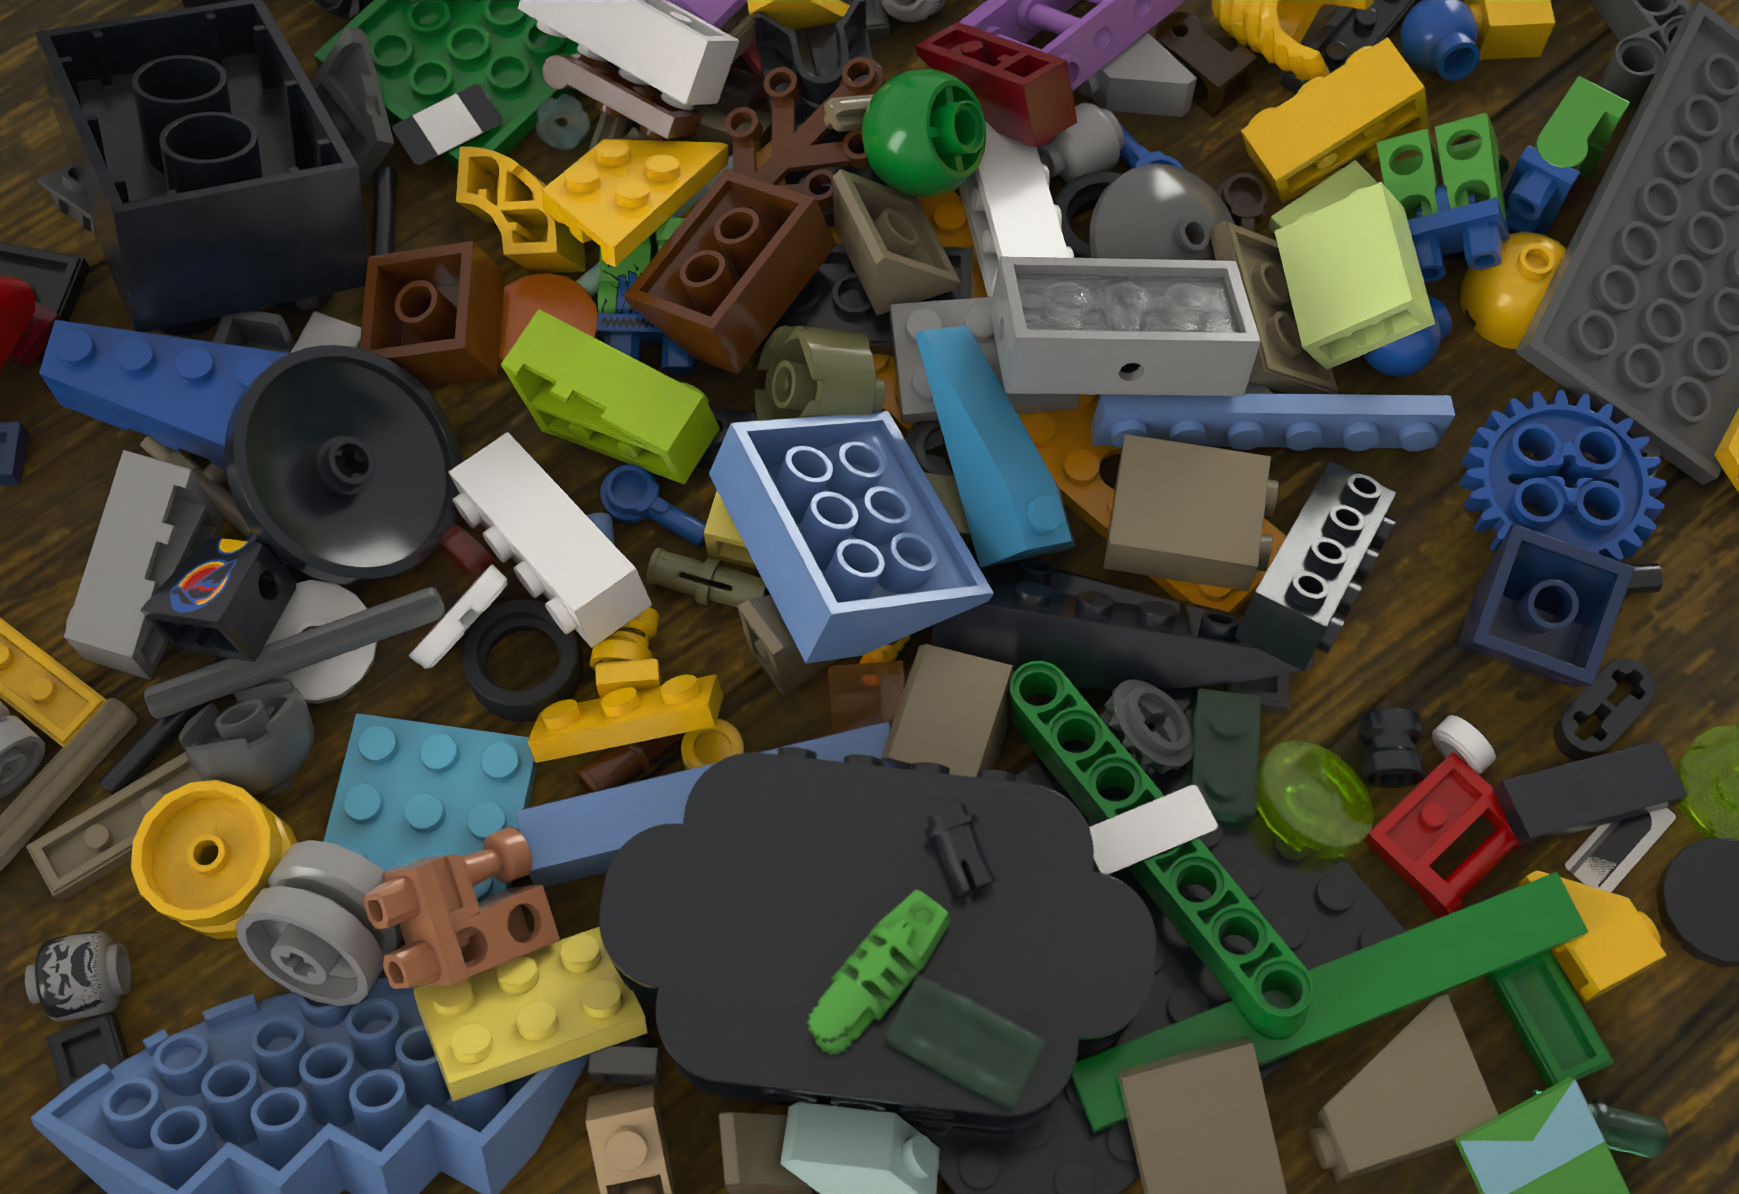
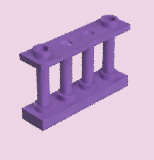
M987 0L959 23L1067 60L1073 91L1186 0H1086L1098 5L1082 18L1065 13L1080 0ZM1043 29L1059 35L1043 49L1025 44Z

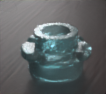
M561 95L559 99L549 97L539 105L536 112L539 118L535 126L538 136L543 142L558 149H571L579 144L581 137L588 134L590 128L589 115L583 112L581 102L573 96ZM565 117L568 123L566 126H559L557 119Z

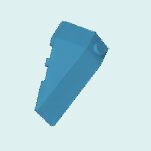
M968 325L922 330L916 333L915 337L980 568L1076 548L1060 489Z

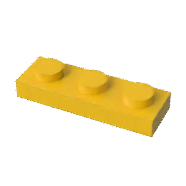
M717 674L699 678L693 675H681L666 681L661 686L636 691L632 687H623L609 692L603 698L579 703L571 699L561 700L549 705L539 713L528 739V745L535 763L715 727L724 695Z

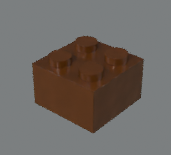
M474 241L368 257L360 349L373 352L396 363L414 376L424 387L497 377L505 272Z

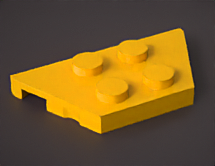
M603 139L542 190L543 210L558 223L567 225L570 228V233L580 242L584 243L593 239L601 246L602 260L606 264L616 267L728 165V144L721 142Z

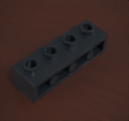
M1330 461L1256 589L1234 637L1302 671H1305L1316 649L1328 654L1363 586L1362 584L1367 579L1397 520L1386 515L1396 492L1380 485L1370 476L1356 474Z

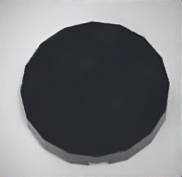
M1731 838L1703 839L1683 848L1662 871L1656 893L1660 919L1668 933L1673 932L1675 937L1684 944L1681 948L1692 957L1718 967L1739 966V841Z

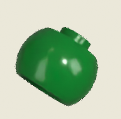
M915 69L894 76L876 91L864 114L862 141L869 165L888 187L907 196L932 198L954 191L971 178L985 152L986 124L978 99L964 82L943 71Z

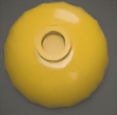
M1522 231L1509 234L1510 239L1502 241L1501 264L1482 270L1468 268L1460 285V306L1463 313L1467 309L1470 317L1476 322L1474 330L1482 338L1503 348H1518L1566 252V249L1558 241L1540 233Z

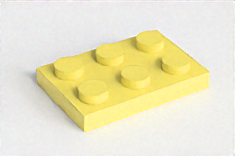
M599 927L561 939L511 961L469 976L468 979L454 985L420 986L413 989L417 1008L452 1101L647 1034L645 1014L633 990L626 986L603 945Z

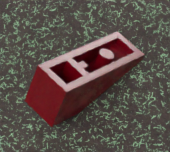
M959 22L915 45L917 56L931 69L943 71L957 77L972 90L981 105L985 121L999 134L1022 142L1027 146L1037 147L1052 142L1057 134L1078 123L1068 63L1065 59Z

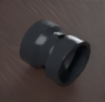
M1387 708L1366 712L1358 718V738L1367 746L1366 755L1360 761L1361 780L1364 784L1379 788H1400L1416 785L1425 779V760L1417 752V746L1415 745L1423 736L1422 720L1419 713L1402 708Z

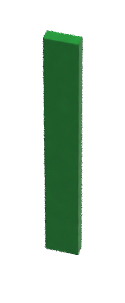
M1555 872L1308 970L1313 979L1314 994L1304 1025L1290 1036L1273 1038L1262 1034L1251 1024L1232 1000L1076 1062L1071 1079L1092 1130L1095 1133L1127 1120L1116 1071L1247 1037L1253 1042L1258 1067L1580 939L1588 933V930L1558 872ZM1272 987L1262 993L1265 1000L1271 1006L1279 1009H1288L1297 1004L1294 995L1280 987Z

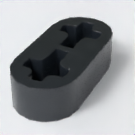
M1624 658L1614 660L1596 676L1594 684L1587 686L1554 725L1553 737L1556 746L1563 755L1574 761L1603 755L1652 702L1656 695V682L1653 674L1645 665L1636 660ZM1625 680L1634 689L1616 707L1607 698L1616 689L1617 685ZM1594 714L1603 722L1593 732L1591 737L1582 741L1575 735V732L1580 725L1584 724Z

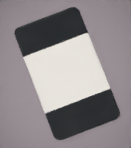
M474 84L394 124L392 130L414 164L421 165L500 125L503 122V118L479 84Z

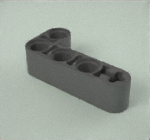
M1589 0L1620 41L1599 81V86L1629 101L1630 104L1627 109L1638 107L1686 11L1692 8L1687 0Z

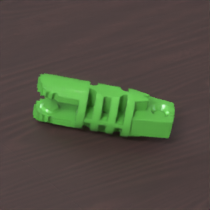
M916 889L876 924L868 937L860 943L853 955H850L842 968L831 978L833 984L818 1001L819 1005L815 1008L813 1007V1012L808 1015L810 1020L807 1021L810 1027L809 1031L814 1035L817 1045L821 1046L823 1052L827 1051L830 1056L833 1053L839 1055L842 1051L846 1052V1049L852 1047V1042L859 1039L874 1019L878 1021L882 1019L890 1006L896 1002L900 994L924 968L951 923L949 913L925 893Z

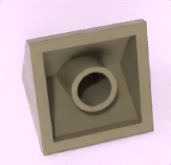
M841 169L832 177L834 229L876 315L889 312L891 304L920 302L953 291L961 283L917 197L904 195L888 186Z
M929 644L919 645L881 759L896 768L910 770V765L916 762L937 763L947 766L952 775L976 777L977 772L981 770H996L1012 720L1010 680L1013 676V666Z

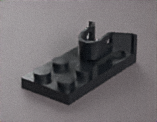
M854 0L844 17L837 23L794 30L785 27L765 12L754 13L757 51L763 81L771 70L778 67H787L795 73L801 86V95L796 101V130L840 86L839 81L842 79V70L848 61L856 57H865L873 60L866 29V0ZM868 75L860 76L856 78L853 82H861L868 77ZM781 83L776 87L775 91H785L791 83ZM766 93L767 101H768V106H769V110H770V115H771V120H772V102L770 101V99H769V97H768V95H767V93ZM831 129L818 144L843 142L846 135L851 131L838 132L835 129ZM863 144L858 145L853 153H864ZM852 165L822 168L831 171L834 175L841 169L887 186L874 173L871 167L858 169ZM818 169L790 172L783 179L784 185L804 184L805 178L811 172ZM820 185L815 189L814 194H825L829 191L831 185ZM834 206L821 210L827 225L834 226Z

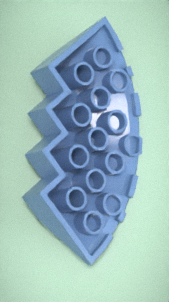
M377 978L369 993L358 1004L345 1006L316 1002L291 992L256 1002L253 993L217 1005L202 1012L205 1021L171 1036H168L165 1029L144 1039L145 1050L124 1060L111 1070L103 1063L74 1082L30 1118L37 1130L108 1194H340L343 1190L350 1194H419L440 1171L481 1194H499L537 1152L587 1064L590 1054L452 1101L417 1008L413 991L417 987L393 989L389 985L387 978Z

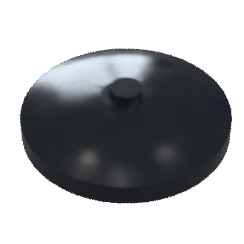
M320 345L304 348L280 358L267 367L247 386L233 408L227 426L224 449L225 469L233 499L242 517L256 537L273 554L298 571L320 580L344 585H364L386 581L403 574L427 559L443 543L451 531L458 515V509L452 499L460 493L449 471L462 463L459 445L447 416L432 394L414 376L396 363L373 352L351 346Z

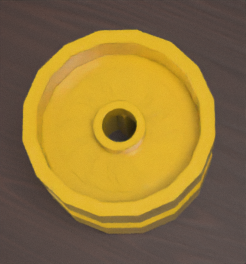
M219 780L190 782L165 794L144 816L132 844L131 870L140 894L158 912L178 921L194 932L218 940L238 938L237 923L262 889L268 888L267 879L292 844L297 843V840L289 825L274 811L260 803L243 788Z

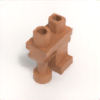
M507 827L490 834L483 843V850L465 856L453 854L422 858L408 865L398 866L383 872L385 882L363 896L362 901L368 920L375 929H387L399 924L406 946L384 955L383 966L389 985L393 989L454 985L468 979L469 976L481 973L560 941L543 885L507 888L488 896V900L478 904L473 888L475 885L492 876L500 882L509 883L530 873L532 869L531 850L526 839L517 829ZM521 905L526 906L534 916L535 926L533 932L528 930Z

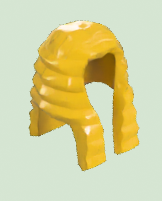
M1211 0L1213 14L1227 37L1235 38L1239 46L1241 44L1245 47L1249 46L1252 52L1263 54L1268 63H1276L1281 70L1292 71L1302 81H1310L1313 78L1326 77L1330 74L1320 52L1300 44L1321 6L1328 4L1366 10L1373 4V0Z

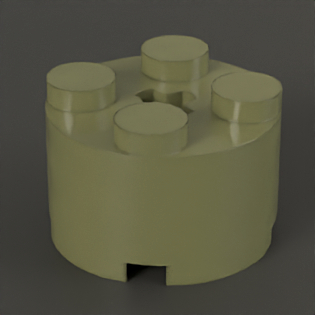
M782 326L777 328L768 338L758 364V370H767L765 390L755 389V408L758 421L830 415H871L872 412H880L882 410L886 394L885 384L880 378H876L875 364L869 340L864 333L808 326Z

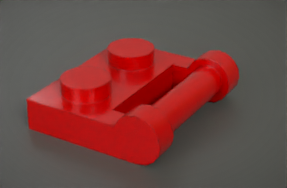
M1454 751L1390 811L1363 840L1421 895L1426 907L1438 918L1462 910L1464 906L1462 899L1513 849L1522 850L1525 847H1520L1493 792L1494 788ZM1483 816L1493 825L1494 831L1443 880L1430 866Z

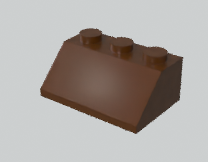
M725 169L623 296L629 305L693 358L738 374L836 247V243L814 197Z

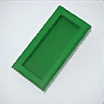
M1551 950L1486 976L1547 1089L1569 1077L1579 1081L1614 1063Z

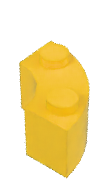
M460 147L456 202L485 222L497 225L502 235L504 255L533 274L585 272L584 243L580 242L570 233V228L567 225L558 223L543 210L542 190L547 184L503 154L484 148Z

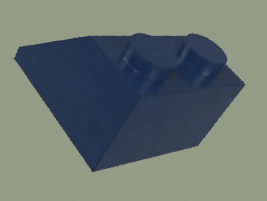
M1513 524L1510 526L1475 590L1456 646L1572 688L1591 686L1594 684L1635 567Z

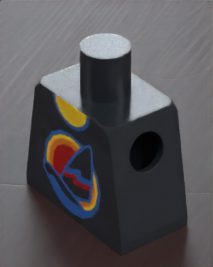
M252 531L244 541L210 537L204 540L144 604L140 611L177 650L255 662L296 590V580L277 559L278 557Z

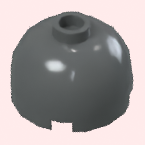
M271 679L237 691L233 694L238 702L227 706L220 712L215 703L212 702L186 723L179 735L180 743L186 752L187 759L203 781L219 780L241 787L252 796L259 794L261 797H270L290 787L294 782V776L303 768L314 747L315 730L307 703L298 687L295 689L292 681L287 679Z

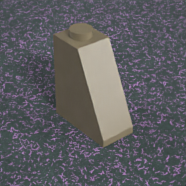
M1448 994L1435 998L1312 1118L1315 1128L1309 1131V1137L1313 1152L1323 1169L1331 1168L1336 1183L1455 1145V1138L1498 1116Z

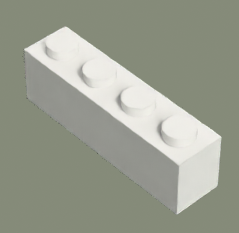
M520 0L518 6L519 10L538 20L536 27L541 31L556 37H568L578 43L577 50L581 54L598 61H609L620 67L619 75L636 84L655 87L662 91L661 99L684 110H692L694 105L718 104L739 44L738 39L667 0Z
M985 121L986 145L984 155L971 178L959 186V191L987 296L993 297L1000 256L1074 258L1071 247H1066L1061 231V210L1058 205L1053 204L1049 190V170L1047 165L1041 163L1037 147L1027 146L1022 142L999 134Z
M508 432L449 471L460 493L452 500L462 517L473 529L480 524L485 527L486 531L482 533L483 537L503 563L510 558L517 563V566L513 568L514 572L532 597L536 598L543 593L549 599L545 606L565 634H569L575 629L589 646L593 648L652 606L637 569Z

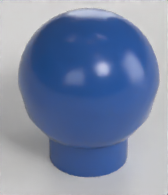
M1423 0L1415 5L1405 17L1400 32L1401 47L1407 60L1422 71L1433 74L1439 73L1447 81H1456L1468 76L1476 68L1480 60V51L1476 46L1478 39L1476 21L1470 8L1460 0Z
M1428 297L1435 320L1434 325L1363 355L1364 359L1373 369L1391 377H1406L1422 371L1438 353L1440 341L1445 339L1451 331L1452 320L1446 306L1438 299Z

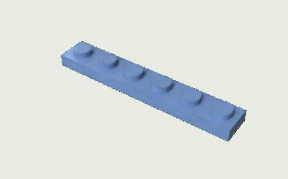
M1245 393L1244 396L1100 395L1090 424L1093 446H1115L1119 449H1122L1124 436L1128 434L1206 447H1231L1236 450H1249L1255 447H1289L1297 451L1312 448H1347L1351 451H1363L1370 448H1403L1404 450L1415 452L1436 448L1455 417L1451 396L1254 393Z

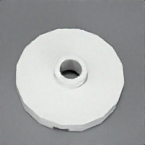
M316 580L296 583V590L265 645L358 613L367 608L356 594L336 583ZM377 642L274 679L292 681L295 689L298 687L307 703L320 704L342 698L355 689V686L368 674L374 664Z

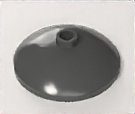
M1168 164L1141 165L1116 178L1099 197L1090 224L1091 257L1216 261L1209 230L1223 220L1235 224L1219 195L1198 176L1185 169ZM1185 232H1186V234L1188 235V237H1189V239H1190V242L1188 241V239H1187V237H1186V235H1185Z

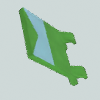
M1569 1077L1454 1139L1480 1194H1630L1574 1078Z

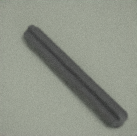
M425 588L265 645L255 662L229 658L147 687L144 691V698L151 715L156 719H161L440 620L445 616L444 604L436 588Z

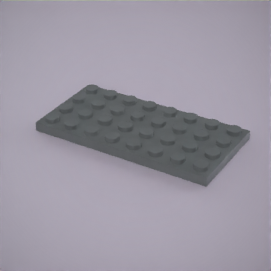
M1700 1L1686 11L1515 353L1577 397L1581 398L1583 394H1588L1590 406L1598 412L1606 404H1612L1613 409L1610 417L1612 422L1617 424L1627 418L1633 419L1634 422L1628 431L1629 434L1635 438L1648 436L1650 439L1648 444L1661 449L1660 456L1703 485L1717 479L1722 467L1714 454L1739 408V30Z

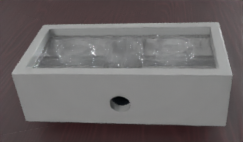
M1000 256L990 316L1005 393L1148 396L1245 395L1261 340L1236 261Z

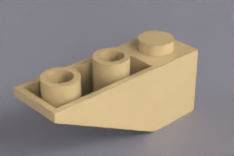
M654 1083L588 1097L586 1126L600 1194H675Z

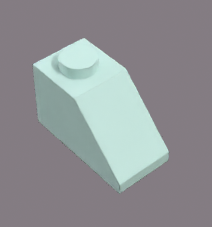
M798 1102L789 1106L781 1165L820 1194H936L940 1148L896 1113Z

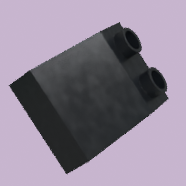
M234 0L35 32L47 91L107 265L135 331L149 332L159 330L170 335H194L215 326L221 316L272 305L289 311L311 310L329 302L335 292L366 285L368 256L359 166L263 0Z

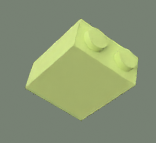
M1382 182L1370 187L1357 189L1350 193L1347 198L1319 211L1303 214L1293 223L1275 231L1302 348L1326 370L1435 324L1404 207Z

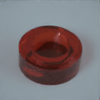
M454 524L439 538V545L444 552L474 580H477L491 564L496 568L498 567L492 556L457 524Z

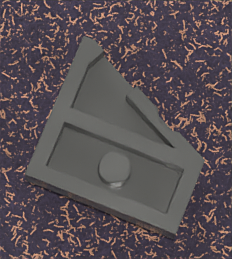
M345 27L312 79L311 84L359 166L360 185H367L374 175L375 169L380 166L393 146L394 141L367 35L363 30Z

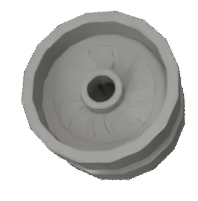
M314 840L292 844L267 879L268 888L262 889L236 925L240 945L249 959L267 976L292 992L316 1002L337 1006L358 1004L369 993L384 968V955L392 952L397 947L403 935L399 924L387 929H375L368 920L362 901L365 894L385 882L383 876L385 871L356 852L333 843Z

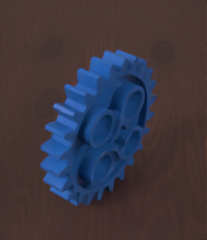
M1558 390L1548 405L1539 391L1532 393L1526 403V407L1516 398H1513L1509 401L1503 414L1494 410L1486 421L1485 428H1478L1470 442L1473 447L1468 449L1462 460V465L1469 470H1466L1463 475L1460 487L1474 491L1470 493L1464 503V509L1483 512L1475 524L1474 530L1479 532L1493 529L1497 533L1489 547L1492 551L1499 548L1510 526L1516 524L1619 562L1623 560V556L1631 559L1643 545L1641 541H1646L1657 526L1653 521L1661 513L1665 505L1655 498L1665 488L1666 481L1650 477L1661 464V460L1657 457H1642L1641 452L1650 442L1649 437L1644 436L1631 439L1627 432L1634 420L1627 418L1617 424L1612 422L1610 417L1613 405L1610 403L1603 406L1598 413L1591 411L1588 394H1583L1576 406L1568 404L1564 390ZM1520 449L1532 451L1538 456L1540 461L1530 460L1523 455ZM1581 452L1593 455L1600 464L1591 463L1586 460ZM1522 503L1532 504L1539 508L1543 517L1534 516L1527 512ZM1584 507L1596 509L1604 517V520L1593 518Z

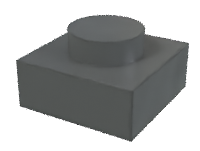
M635 1037L590 1053L588 1073L596 1085L638 1087L654 1083L655 1087L662 1088L664 1061L658 1048H648L649 1041L647 1039Z

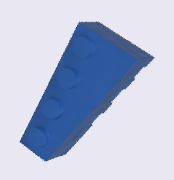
M55 320L39 374L60 405L125 431L135 430L155 438L163 446L179 452L181 449L209 459L214 466L225 469L224 449L227 426L240 395L267 367L290 353Z

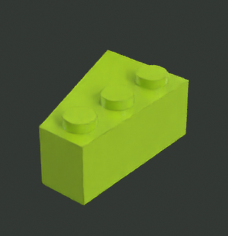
M538 309L501 363L502 368L541 431L625 463L641 467L644 470L684 485L720 429L708 405L709 400L707 396L698 388L688 383H680Z

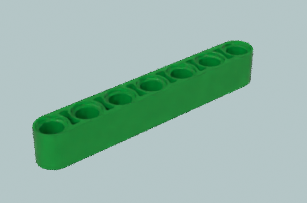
M1031 661L1021 665L1013 673L1010 680L1011 718L1016 729L1093 825L1164 797L1157 786L1059 668L1045 661ZM1034 694H1043L1052 699L1050 703L1043 706H1034L1028 704L1025 700ZM1071 740H1080L1086 742L1091 747L1082 753H1071L1061 746ZM1109 787H1119L1126 790L1130 796L1125 800L1112 802L1104 799L1099 793ZM1198 837L1127 867L1256 1029L1262 1034L1278 1038L1290 1036L1304 1025L1314 994L1313 979L1308 970ZM1187 885H1199L1207 889L1212 897L1204 902H1191L1182 897L1179 890ZM1229 935H1238L1246 938L1252 944L1254 950L1245 955H1235L1225 950L1220 941ZM1280 987L1293 994L1297 1004L1288 1009H1279L1271 1006L1265 1000L1262 993L1269 988Z

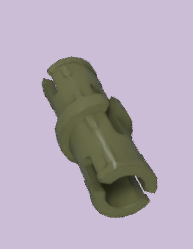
M658 547L650 558L646 573L647 584L658 585L695 596L696 602L705 606H711L713 602L738 608L737 606L748 599L770 595L762 578L726 568L720 559L709 557L706 561H701L667 552L665 549ZM687 574L731 585L732 590L688 578Z

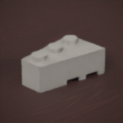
M123 450L77 597L66 622L64 638L84 660L145 679H152L169 641L140 610L204 540L210 537L218 538L225 524V521L191 469Z

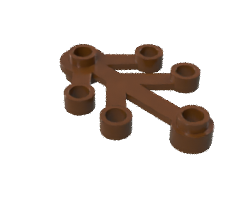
M856 57L848 61L842 70V79L839 81L840 86L797 130L796 101L801 95L799 81L795 73L787 67H778L771 70L764 79V89L772 102V156L757 171L755 143L761 138L763 128L757 114L748 107L736 108L728 114L725 120V129L733 142V171L814 197L820 210L832 208V177L834 174L822 168L852 165L858 169H866L871 166L865 152L861 154L853 153L858 145L863 144L862 128L849 132L843 142L818 144L831 130L825 126L823 121L826 114L824 105L831 98L875 94L887 82L881 66L876 61L865 57ZM868 75V77L861 82H853L856 78L860 76ZM784 82L791 83L785 91H775L779 84ZM742 123H752L746 131L736 132V129ZM818 169L811 172L805 178L804 184L778 185L790 172ZM820 185H831L829 191L825 194H814L815 189Z

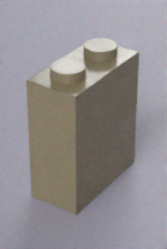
M1125 434L1118 464L1103 569L1249 591L1256 571H1267L1271 554L1272 535L1262 534L1264 516H1273L1278 495L1279 482L1268 479L1271 456Z

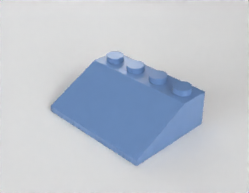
M889 411L872 412L871 415H830L730 424L709 476L806 664L864 655L990 600L993 595L991 587Z

